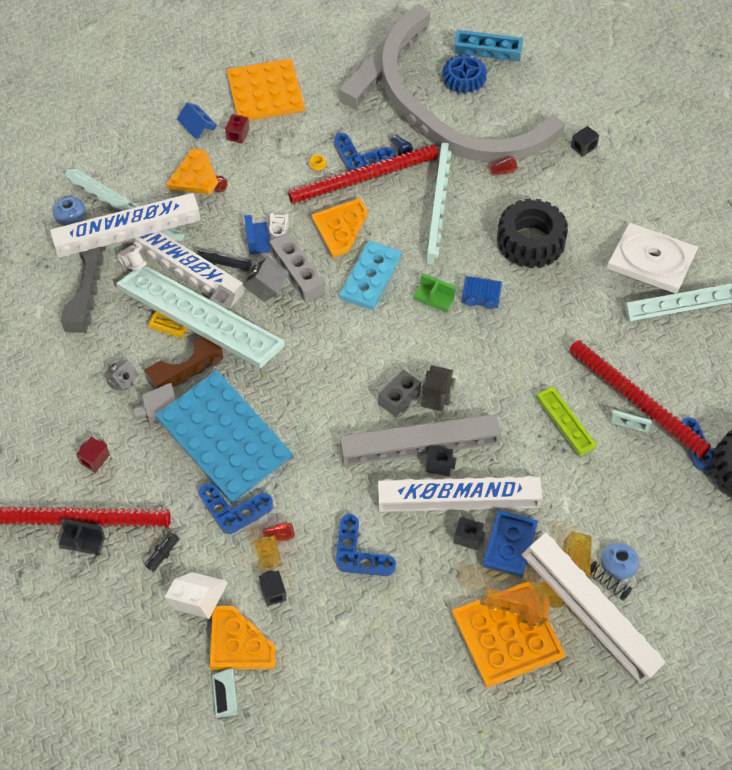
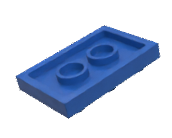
M498 510L483 567L523 578L527 560L522 554L532 545L538 520Z

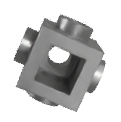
M120 360L108 367V372L104 377L108 380L107 384L112 389L127 390L133 385L132 381L140 374L128 360Z

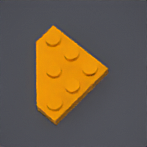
M191 149L188 155L166 183L168 190L211 194L219 182L206 150Z
M358 198L311 215V219L332 258L350 252L367 218L368 210L362 199Z
M216 606L212 613L210 670L275 669L276 646L261 634V631L249 620L243 617L236 607Z

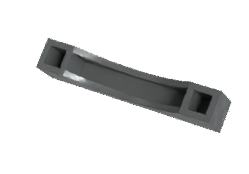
M106 246L79 252L81 259L86 265V275L79 292L71 301L64 305L61 319L64 332L87 333L88 326H91V310H94L95 307L94 295H97L98 292L97 280H100L101 277L100 265H103L104 257L102 253L106 250Z

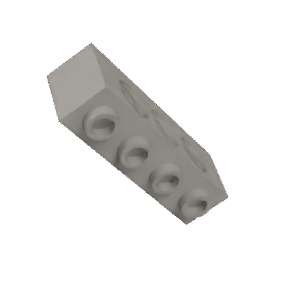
M286 233L269 241L270 253L276 262L289 272L288 279L305 303L325 294L324 286H326L324 278L317 274L316 267L313 263L310 264L305 251L300 250L295 238Z

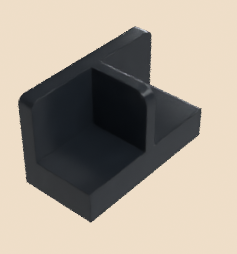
M62 519L61 524L64 530L59 541L60 548L100 555L105 540L101 526Z

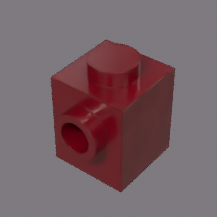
M236 114L231 115L225 127L226 140L243 144L249 131L248 117Z
M93 437L84 442L76 454L79 464L94 473L110 456L108 445L103 440H96Z

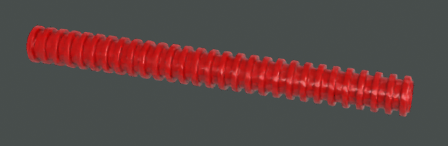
M431 144L430 147H421L420 150L416 149L415 151H410V153H402L400 156L396 155L395 158L391 157L390 159H385V161L381 160L380 163L377 161L375 164L371 163L370 166L365 165V167L362 166L360 169L355 168V171H346L345 174H336L335 177L330 176L329 179H321L319 182L315 181L314 184L309 183V185L305 184L304 187L299 186L298 189H289L288 196L293 205L296 202L301 203L302 200L305 202L306 199L311 200L312 197L316 198L317 195L320 197L322 194L326 195L327 192L332 193V191L336 192L337 189L342 190V187L347 188L353 184L357 185L358 182H367L368 179L372 180L373 177L376 179L378 176L382 177L383 174L388 175V173L392 174L393 171L398 172V169L401 171L403 168L407 169L408 166L413 167V165L417 166L418 163L423 164V161L426 163L428 160L432 161L433 158L438 159V150L434 144Z
M578 340L571 345L569 350L571 355L578 358L583 365H587L588 369H591L593 373L595 372L602 380L604 379L606 383H609V386L613 387L614 390H618V393L622 394L624 398L627 397V400L636 405L638 409L641 408V412H645V415L650 416V419L654 420L656 424L659 423V426L661 428L664 427V430L673 435L675 439L678 438L680 443L683 442V446H688L687 449L692 450L693 454H697L698 458L704 457L708 453L711 446L710 443H706V440L701 439L700 435L696 436L695 431L691 432L692 429L690 427L687 428V425L682 424L681 420H677V417L673 416L671 412L668 413L666 408L663 409V406L654 401L652 397L649 398V395L640 390V387H636V384L631 383V380L627 379L625 375L622 376L621 372H618L616 368H613L607 361L600 358L595 351H591V348L587 347L585 343L582 344V341Z
M0 506V525L4 523L6 525L10 523L12 525H16V523L18 525L23 523L25 525L29 523L31 525H35V523L37 525L42 523L48 525L49 523L51 526L54 524L60 526L62 519L97 526L99 524L101 526L107 524L109 527L111 525L115 527L118 525L124 527V525L127 527L131 525L133 527H137V525L139 527H143V525H146V527L150 525L152 527H156V525L159 527L163 525L169 527L171 514L169 509L165 511L163 509H159V511L156 509L152 511L150 509H146V511L144 509H140V511L137 509L133 511L127 509L126 511L124 508H121V510H118V508L114 510L108 508V510L105 508L101 510L99 508H95V510L93 508L88 510L86 508L82 510L80 508H76V510L70 508L68 510L66 507L63 509L57 507V509L54 507L50 509L48 507L44 509L42 507L37 509L35 507L31 509L29 507H25V509L23 507L18 509L17 507H12V509L6 507L4 509L3 506Z

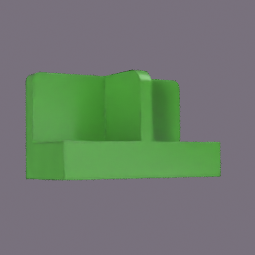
M422 273L420 285L414 294V300L447 313L455 300L456 287Z

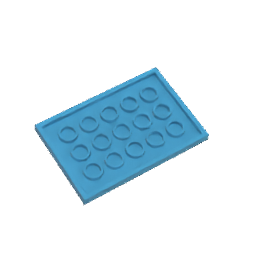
M218 370L155 415L158 422L231 504L293 457V453Z

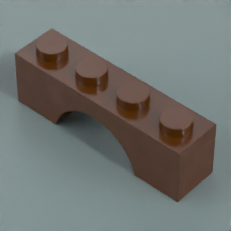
M201 337L194 341V353L187 361L181 364H168L160 360L144 369L146 380L154 390L171 383L172 388L180 383H185L189 378L202 373L206 368L216 365L224 359L222 347Z

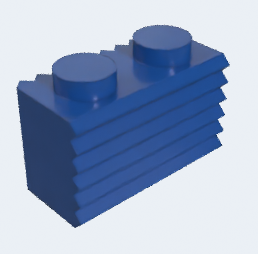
M465 276L461 303H465L467 306H484L486 309L498 308L502 281Z

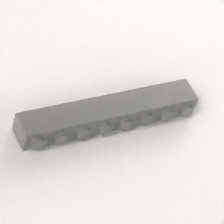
M429 25L405 44L399 54L397 64L425 34ZM386 38L368 56L367 60L358 67V70L349 77L348 81L341 85L339 88V100L341 103L357 110L383 81L381 68Z
M484 414L479 417H464L458 420H444L437 423L427 422L422 425H406L402 428H386L381 431H366L359 434L349 433L340 436V447L344 466L428 455L430 446L449 448L456 451L500 444L501 432L496 414Z

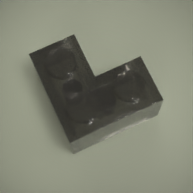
M431 365L430 370L426 372L422 385L421 407L444 412L445 405L449 406L451 389H454L456 378H453L454 370Z

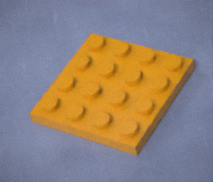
M292 58L226 69L237 115L248 117L250 121L305 111Z
M529 581L452 610V616L486 689L562 660L566 656Z

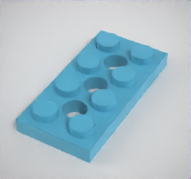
M368 241L340 293V299L374 311L402 257V251ZM377 259L383 261L380 264L374 263V261ZM374 273L376 276L368 277L367 274ZM365 286L369 289L361 291L359 288Z

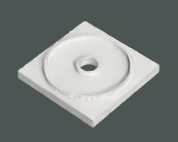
M629 223L608 263L607 269L678 294L698 247ZM649 253H653V254H656V255H658V256H657V257H656V256H652V255H650Z

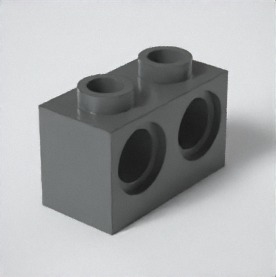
M403 369L378 394V405L397 417L401 412L404 413L412 400L419 398L422 392L421 381Z

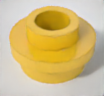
M320 154L313 155L309 160V166L312 170L321 171L326 167V159Z

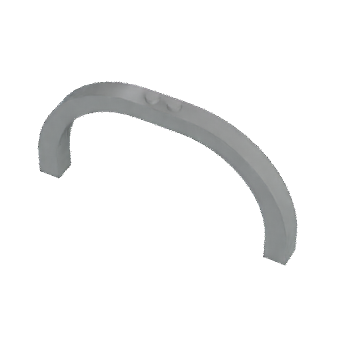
M417 4L404 14L390 30L383 48L381 68L382 80L387 95L408 122L416 126L423 135H426L437 145L441 146L442 143H449L448 150L452 151V153L472 160L508 162L534 155L563 135L566 124L554 114L525 134L500 140L471 137L447 126L409 93L400 78L397 68V60L401 50L414 35L429 25L431 13L420 4Z

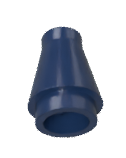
M396 134L391 137L390 141L399 156L402 153H410L413 150L412 144Z

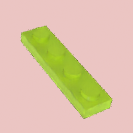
M553 386L537 394L536 399L579 457L596 449L597 444Z

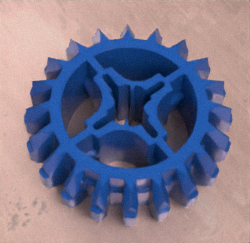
M464 54L462 56L456 55L455 58L450 57V60L446 61L442 69L444 85H447L448 89H452L453 92L458 91L459 94L461 92H465V94L471 92L473 94L474 90L479 91L487 80L485 63H482L481 59L477 60L476 56L471 57L470 54L468 56H464Z

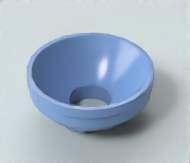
M75 197L62 198L53 207L54 219L57 223L64 226L81 222L86 215V208L83 202ZM65 203L73 204L70 208L63 207Z
M614 543L609 545L602 553L601 565L603 570L607 569L605 573L608 576L614 574V579L624 580L632 577L637 572L639 557L631 546L624 543ZM624 552L627 554L628 559L620 561L616 558V553Z

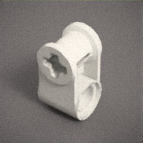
M288 213L286 215L270 214L269 230L271 241L287 233L289 229Z
M131 245L117 254L123 267L134 271L147 264L146 260L142 258L138 246Z

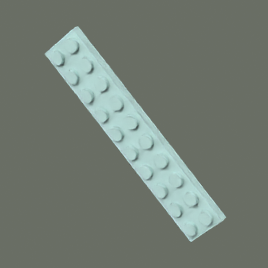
M146 265L130 272L117 283L118 290L258 368L263 367L285 346L284 340Z

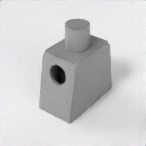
M171 383L143 394L144 406L133 409L136 420L148 417L150 427L162 426L155 418V415L176 400Z

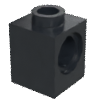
M586 126L572 136L571 148L584 157L597 148L600 135L589 126Z
M430 446L426 472L450 476L451 469H455L456 457H453L454 449Z
M460 517L454 534V544L477 550L479 543L483 544L485 540L484 523ZM472 532V533H474L475 535H474V536H469V535H467L466 533Z
M279 570L266 571L259 576L260 587L267 607L287 601L286 591Z

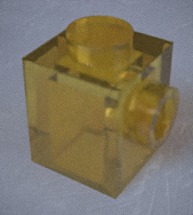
M263 536L259 540H255L256 553L261 569L281 565L275 536Z

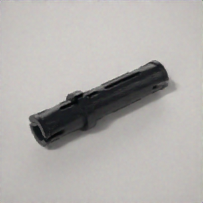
M199 248L197 250L199 253H196L213 265L219 264L248 272L250 271L249 267L252 265V260L220 254L219 251L211 252Z

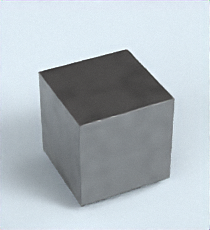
M267 256L253 265L242 286L265 302L279 293L289 272Z

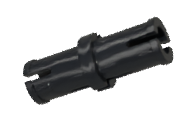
M169 532L161 544L156 545L155 551L144 563L145 567L155 572L161 562L170 556L169 552L179 542V537Z

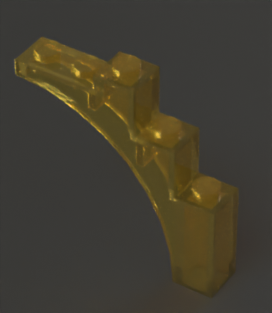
M572 531L564 539L563 552L570 556L571 560L579 569L584 571L590 580L592 536ZM546 581L530 588L515 591L488 589L481 596L480 605L487 606L492 610L501 609L513 615L520 614V622L526 623L530 627H540L548 620L549 607L561 608L566 604Z

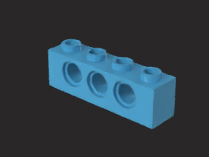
M457 30L454 43L455 54H470L471 56L520 62L523 38Z

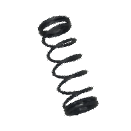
M593 561L591 565L588 567L586 574L589 576L594 572V580L598 579L602 575L600 579V585L605 584L609 580L607 584V590L612 589L616 585L614 589V595L619 594L623 590L622 594L620 595V599L624 601L632 591V587L629 586L627 588L628 584H626L618 593L615 594L616 588L620 583L621 579H619L611 588L608 589L609 583L613 578L614 574H612L604 583H601L602 578L607 569H605L597 578H594L595 573L599 568L600 564H598V562Z

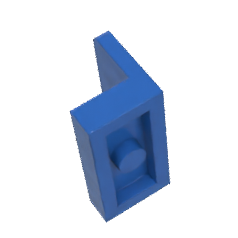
M187 102L177 117V120L196 139H199L204 129L214 131L217 127V124L196 104Z
M244 215L249 255L269 253L267 223H253L252 215Z

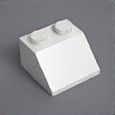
M191 572L174 579L165 598L174 610L209 619L228 582Z

